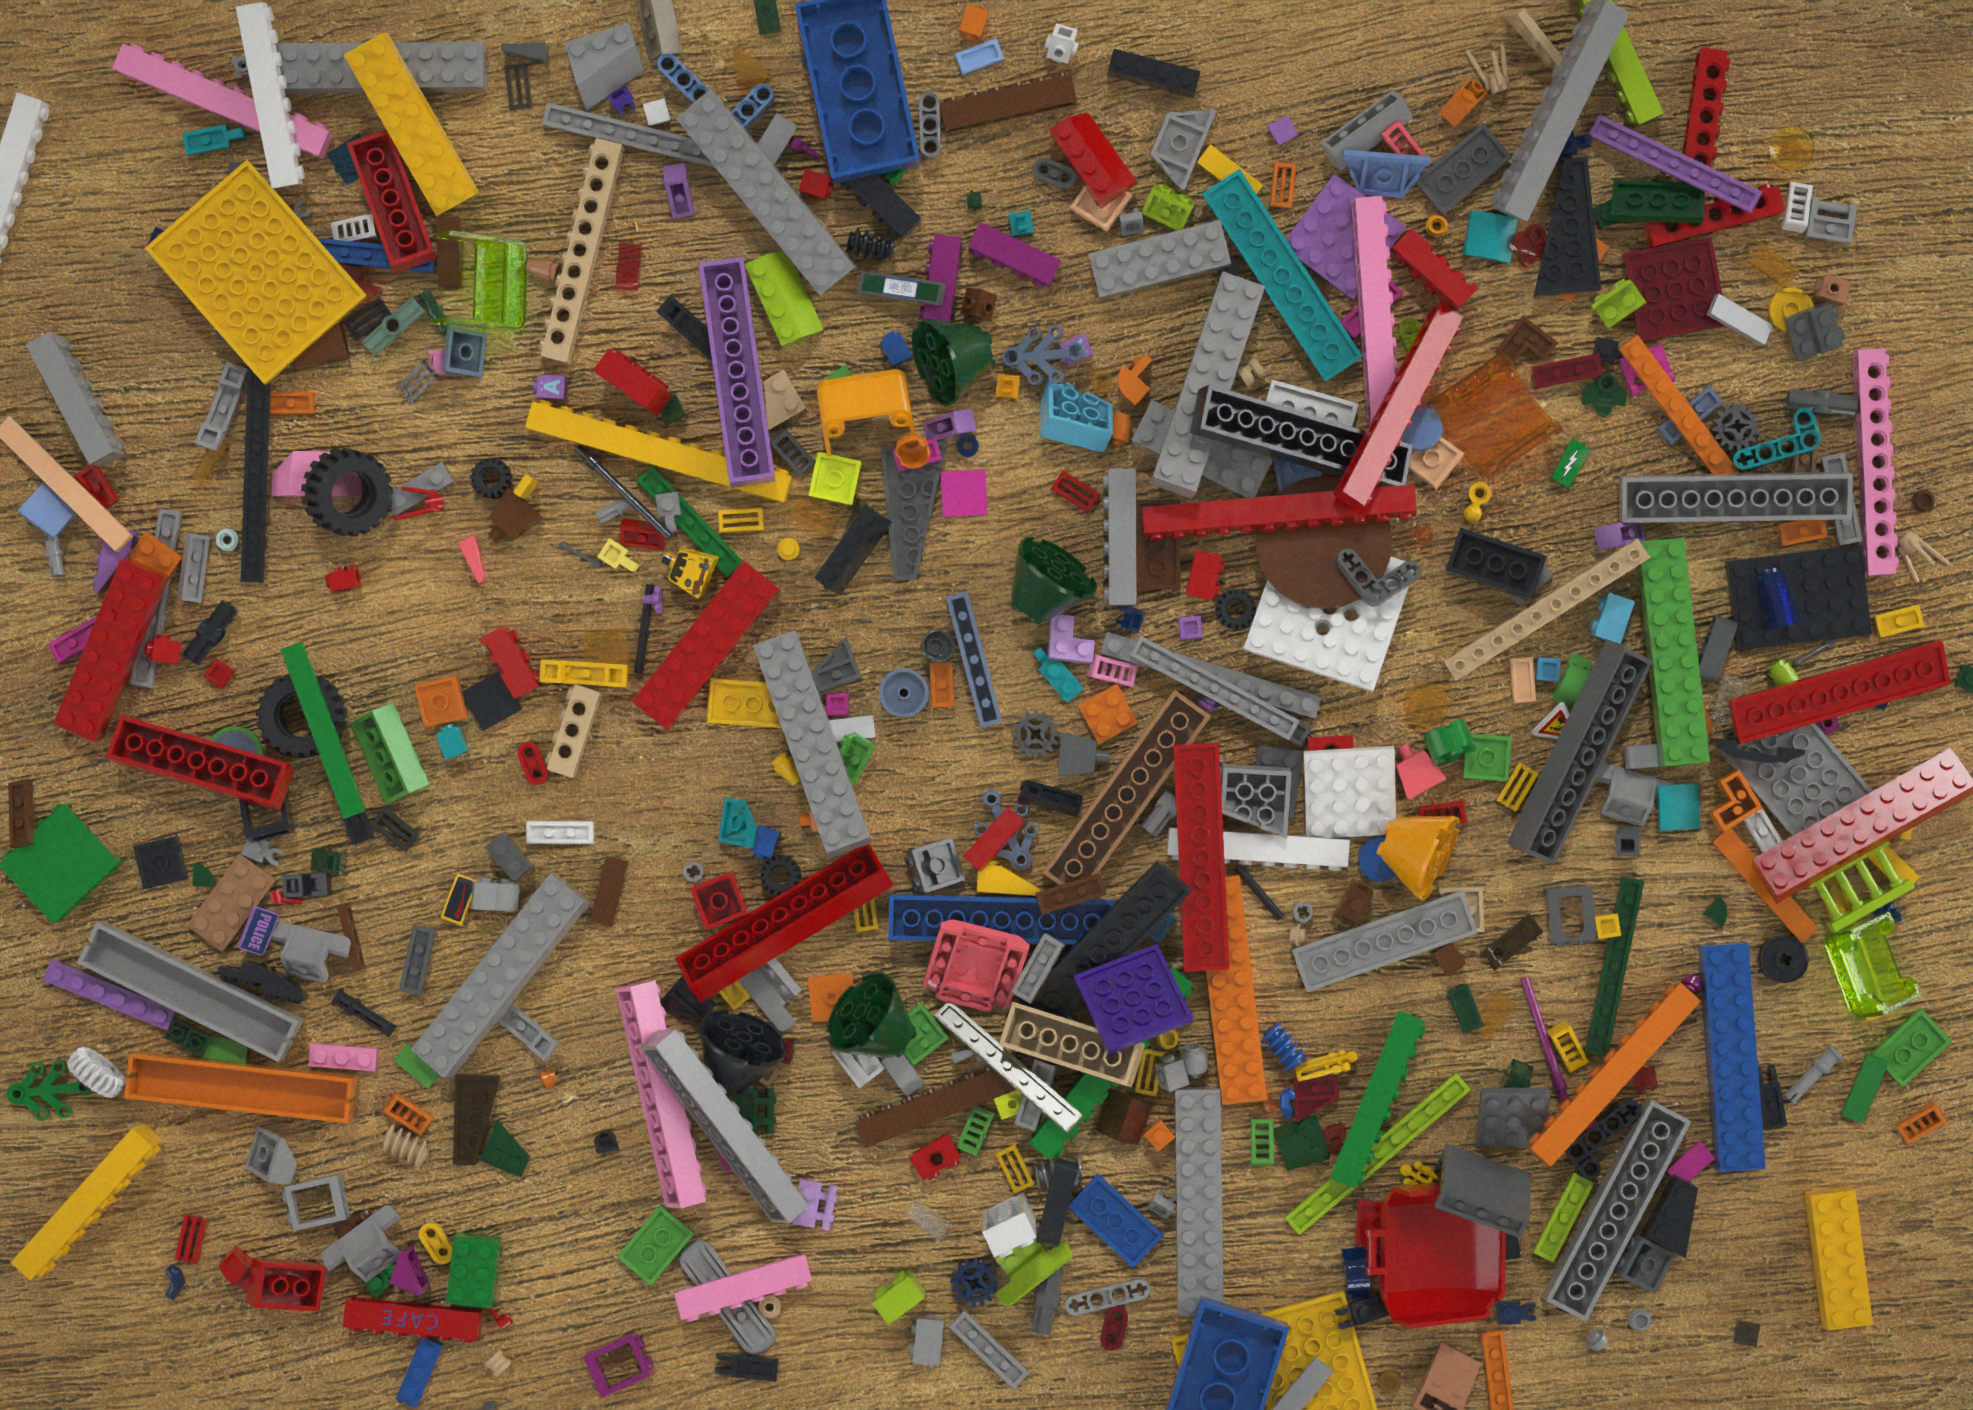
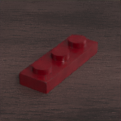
M1599 353L1532 367L1536 389L1603 375Z

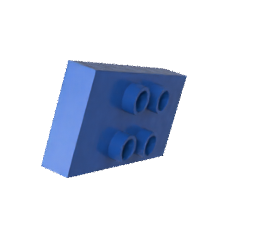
M809 0L795 3L833 184L921 166L886 0Z
M1200 1296L1165 1410H1264L1289 1331L1288 1323Z

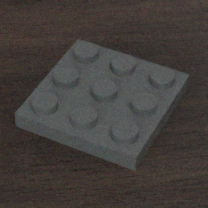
M1481 1088L1476 1133L1477 1147H1527L1530 1144L1528 1142L1529 1138L1535 1132L1540 1133L1545 1128L1543 1123L1548 1117L1549 1088Z

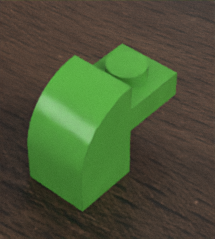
M1571 653L1568 657L1564 673L1556 684L1551 700L1558 703L1563 702L1572 709L1590 674L1592 661Z

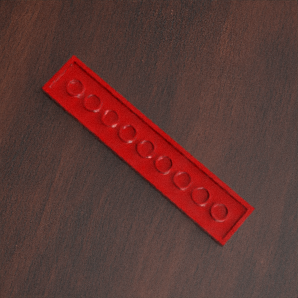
M1937 640L1728 700L1736 741H1738V744H1743L1951 684L1943 641Z
M1219 743L1173 745L1179 878L1192 888V892L1181 902L1184 972L1230 970Z

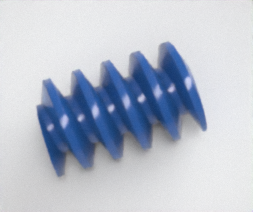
M1278 1021L1263 1032L1264 1037L1261 1042H1270L1266 1049L1274 1048L1275 1051L1272 1057L1280 1055L1277 1063H1286L1283 1071H1288L1300 1065L1308 1056L1301 1057L1304 1051L1302 1049L1296 1050L1298 1043H1290L1293 1038L1292 1035L1284 1036L1287 1029L1286 1027L1279 1029L1282 1022Z

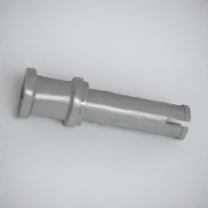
M1830 1044L1826 1046L1827 1049L1819 1058L1813 1059V1065L1784 1093L1793 1104L1823 1074H1829L1830 1068L1838 1060L1844 1058Z

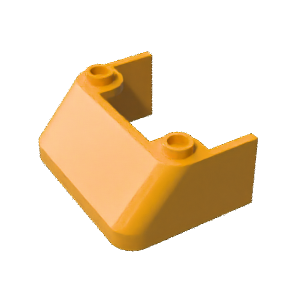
M893 369L823 380L817 385V397L827 456H832L830 438L843 434L845 430L844 421L889 415L892 425L896 427L909 426L910 434H915L907 378L903 371Z

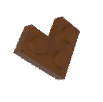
M1521 316L1494 352L1511 365L1516 362L1525 349H1528L1539 359L1545 361L1558 342L1525 316Z

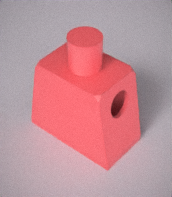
M1409 743L1397 748L1402 761L1395 764V770L1406 799L1409 800L1446 779L1424 750L1414 754Z

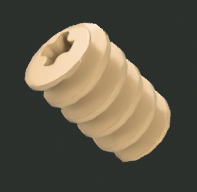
M392 1124L382 1141V1144H384L383 1151L387 1152L391 1149V1156L399 1153V1160L407 1157V1164L410 1165L415 1161V1168H420L425 1162L432 1145L427 1149L426 1140L418 1144V1136L410 1140V1132L402 1136L403 1128L394 1132L395 1124Z

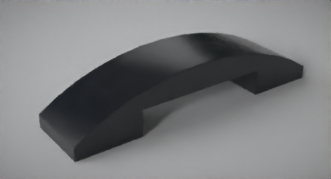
M670 294L656 312L712 361L708 327Z
M1718 738L1710 739V743L1722 752L1746 761L1776 763L1805 755V750L1787 747H1778L1777 755L1737 750L1738 741Z

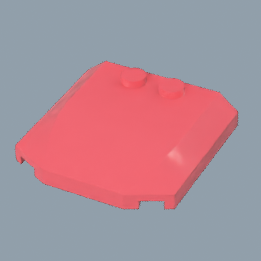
M954 919L941 922L923 978L922 987L925 989L926 987L930 988L935 992V996L942 1001L982 1011H990L992 1007L1004 1006V1009H1008L1013 997L1011 991L1020 977L1029 951V944L1020 936Z

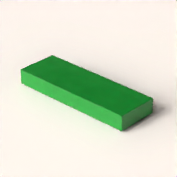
M1868 1053L1865 1054L1841 1110L1842 1116L1861 1123L1864 1122L1889 1062Z

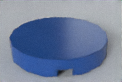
M1376 837L1364 843L1358 852L1357 861L1365 877L1378 882H1385L1396 876L1381 858V855L1377 854L1380 843L1385 841V838Z

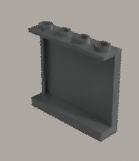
M1446 1143L1438 1162L1442 1161L1441 1184L1434 1207L1521 1238L1530 1217L1531 1174Z

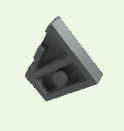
M847 637L843 638L841 643L812 671L820 694L862 678Z

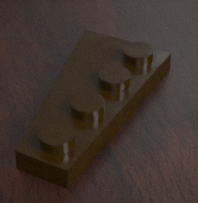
M455 1075L453 1165L477 1164L501 1075Z

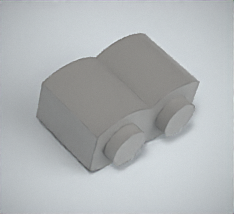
M478 877V881H472L471 909L518 911L519 884L514 883L512 879L501 878L500 882H492V878Z

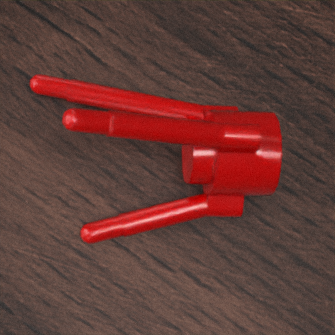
M402 486V491L426 494L429 497L424 498L425 508L399 514L393 519L397 521L430 512L444 511L442 494H436V489L426 490Z

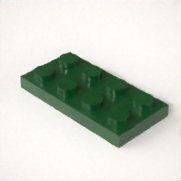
M1614 180L1611 221L1703 223L1705 192L1685 182Z

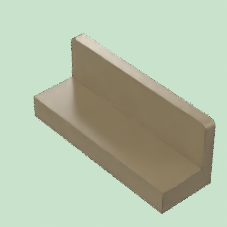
M636 0L648 59L657 60L665 53L672 55L682 54L683 51L672 0Z

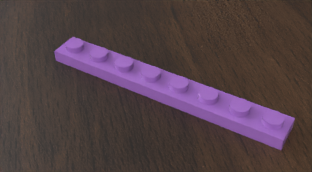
M1598 115L1588 134L1589 137L1750 214L1762 195L1760 190L1601 115Z

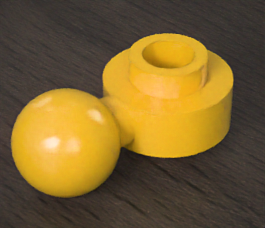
M1476 482L1468 490V497L1472 503L1464 510V517L1469 522L1474 523L1480 520L1482 516L1480 505L1488 502L1491 497V489L1484 482ZM1477 489L1483 490V496L1480 498L1475 495Z

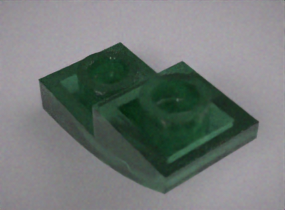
M176 1017L172 1019L164 1036V1039L182 1046V1049L200 1057L204 1056L212 1038L206 1032Z

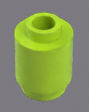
M1783 658L1778 659L1767 667L1770 671L1769 675L1777 686L1800 679L1788 661L1785 662Z

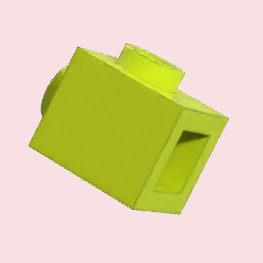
M1017 1090L994 1098L1002 1120L1018 1114L1023 1095Z

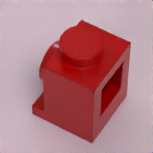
M349 565L350 570H347V566L334 568V573L325 575L327 588H330L332 592L361 588L358 565Z

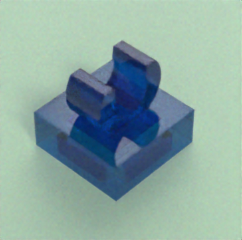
M1130 606L1127 609L1120 608L1119 611L1124 612L1125 615L1123 620L1116 619V623L1126 630L1138 633L1145 612Z

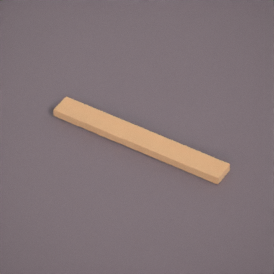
M9 416L0 425V439L114 551L119 552L129 542L133 535L13 417Z

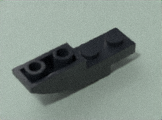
M246 960L242 962L241 968L225 964L220 965L217 975L224 976L223 980L237 982V979L246 980L245 984L251 986H259V983H261L260 993H265L266 998L279 999L280 996L288 998V1002L301 1004V1001L309 998V994L293 979L262 963Z

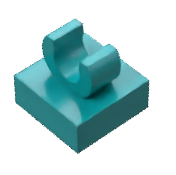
M1030 210L1008 214L1012 237L1034 234Z

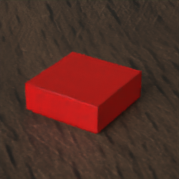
M216 658L203 677L220 689H224L236 671Z

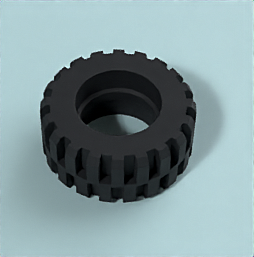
M336 448L330 450V454L324 452L319 455L320 461L314 460L310 464L311 471H306L304 478H307L306 484L301 485V491L305 492V496L301 497L302 503L308 506L305 509L308 516L313 517L312 521L323 529L342 536L354 537L358 536L359 533H369L371 531L370 527L377 528L381 524L380 518L385 519L388 515V512H386L387 506L391 507L393 501L389 499L390 494H393V487L388 484L392 480L390 474L384 473L386 471L385 466L379 463L378 459L372 455L350 448H343L342 450ZM352 471L357 473L362 481V497L355 508L346 513H341L333 505L332 488L341 475Z
M290 674L275 679L271 686L265 688L264 696L258 700L260 708L256 709V716H259V722L256 724L257 728L262 730V739L268 741L269 747L272 750L279 751L283 756L292 758L319 756L312 734L305 737L295 736L286 729L283 723L282 714L284 706L291 697L297 695ZM316 675L340 739L343 735L341 733L342 728H345L347 723L344 721V715H347V708L343 707L344 698L339 696L337 687L331 685L329 680Z

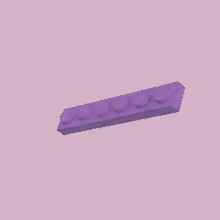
M51 959L43 981L165 1030L170 1029L176 1011L135 991L55 959Z

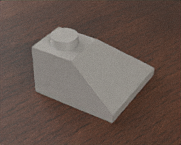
M257 1125L245 1169L267 1182L291 1184L297 1163L285 1139Z

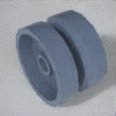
M899 668L891 671L883 678L879 687V698L883 707L890 714L897 717H911L925 708L929 699V687L926 680L918 672L909 668ZM903 688L908 691L906 697L900 695V690H903Z

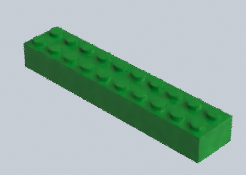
M1169 964V969L1186 1000L1193 991L1191 987L1193 983L1174 966ZM1149 1039L1142 1042L1145 1044L1143 1052L1150 1044ZM1082 1072L1062 1096L1065 1101L1082 1115L1080 1121L1068 1133H1065L1046 1116L1040 1123L1038 1131H1034L1030 1135L1029 1143L1049 1160L1053 1157L1058 1158L1065 1149L1064 1143L1066 1140H1072L1077 1135L1079 1124L1082 1121L1086 1123L1094 1113L1092 1108L1096 1103L1101 1105L1108 1096L1106 1091L1109 1087L1112 1086L1114 1088L1118 1083Z

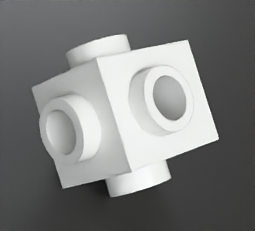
M1056 23L1053 34H1048L1045 48H1048L1047 58L1068 64L1070 56H1075L1079 43H1076L1075 39L1078 29Z

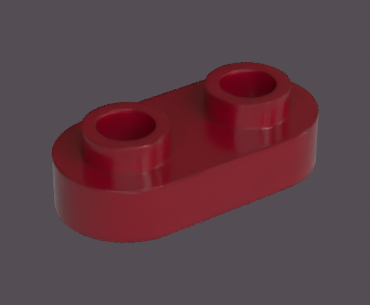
M1121 1305L1107 1309L1100 1334L1102 1346L1110 1351L1116 1350L1121 1346L1128 1322V1313ZM1115 1312L1121 1314V1317L1117 1320L1112 1317ZM1113 1334L1115 1335V1340L1109 1341L1107 1336Z

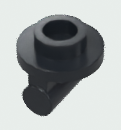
M601 1132L594 1139L597 1154L619 1150V1143L612 1132Z

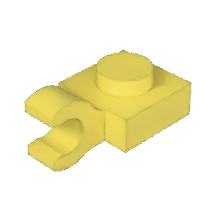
M611 538L608 539L597 556L615 569L623 565L635 573L640 566L626 557L629 552L628 549Z

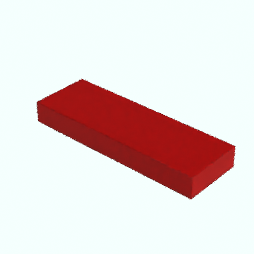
M1007 807L965 853L963 858L981 873L1025 824V821Z

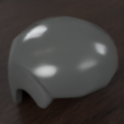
M939 629L930 630L922 637L920 644L921 653L925 659L935 664L944 663L950 659L956 648L951 635Z

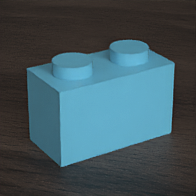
M1606 593L1604 597L1601 596L1597 605V609H1599L1598 616L1593 618L1590 625L1591 636L1621 644L1635 601L1612 593Z

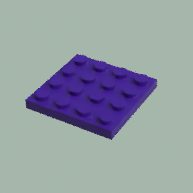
M1158 944L1074 975L1077 988L1108 1054L1194 1022L1193 1016Z

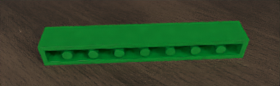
M1402 1011L1398 1012L1330 1176L1331 1179L1352 1188H1356V1185H1362L1366 1173L1362 1172L1365 1163L1370 1165L1375 1152L1371 1151L1374 1143L1379 1144L1383 1131L1379 1129L1382 1122H1388L1392 1110L1388 1109L1391 1101L1396 1102L1401 1091L1397 1088L1400 1080L1405 1081L1409 1071L1406 1068L1408 1059L1413 1060L1418 1049L1414 1047L1417 1038L1422 1040L1427 1028L1422 1026L1423 1020Z

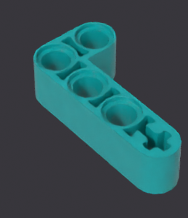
M1802 408L1793 415L1792 425L1795 434L1737 451L1732 458L1734 467L1738 471H1747L1814 451L1820 445L1821 437L1813 412ZM1800 414L1807 415L1809 423L1807 425L1799 424L1797 416ZM1810 435L1814 437L1816 443L1813 447H1808L1804 444L1803 439L1805 436ZM1790 442L1793 445V452H1783L1781 449L1782 443ZM1762 448L1770 450L1771 458L1768 460L1762 459L1759 456V450ZM1751 451H1754V459L1748 460L1746 466L1737 462L1740 455L1748 458L1752 456Z

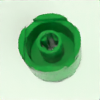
M1464 719L1450 722L1451 725L1446 727L1442 725L1424 735V742L1435 766L1445 762L1447 764L1460 759V754L1464 753V755H1467L1477 750Z

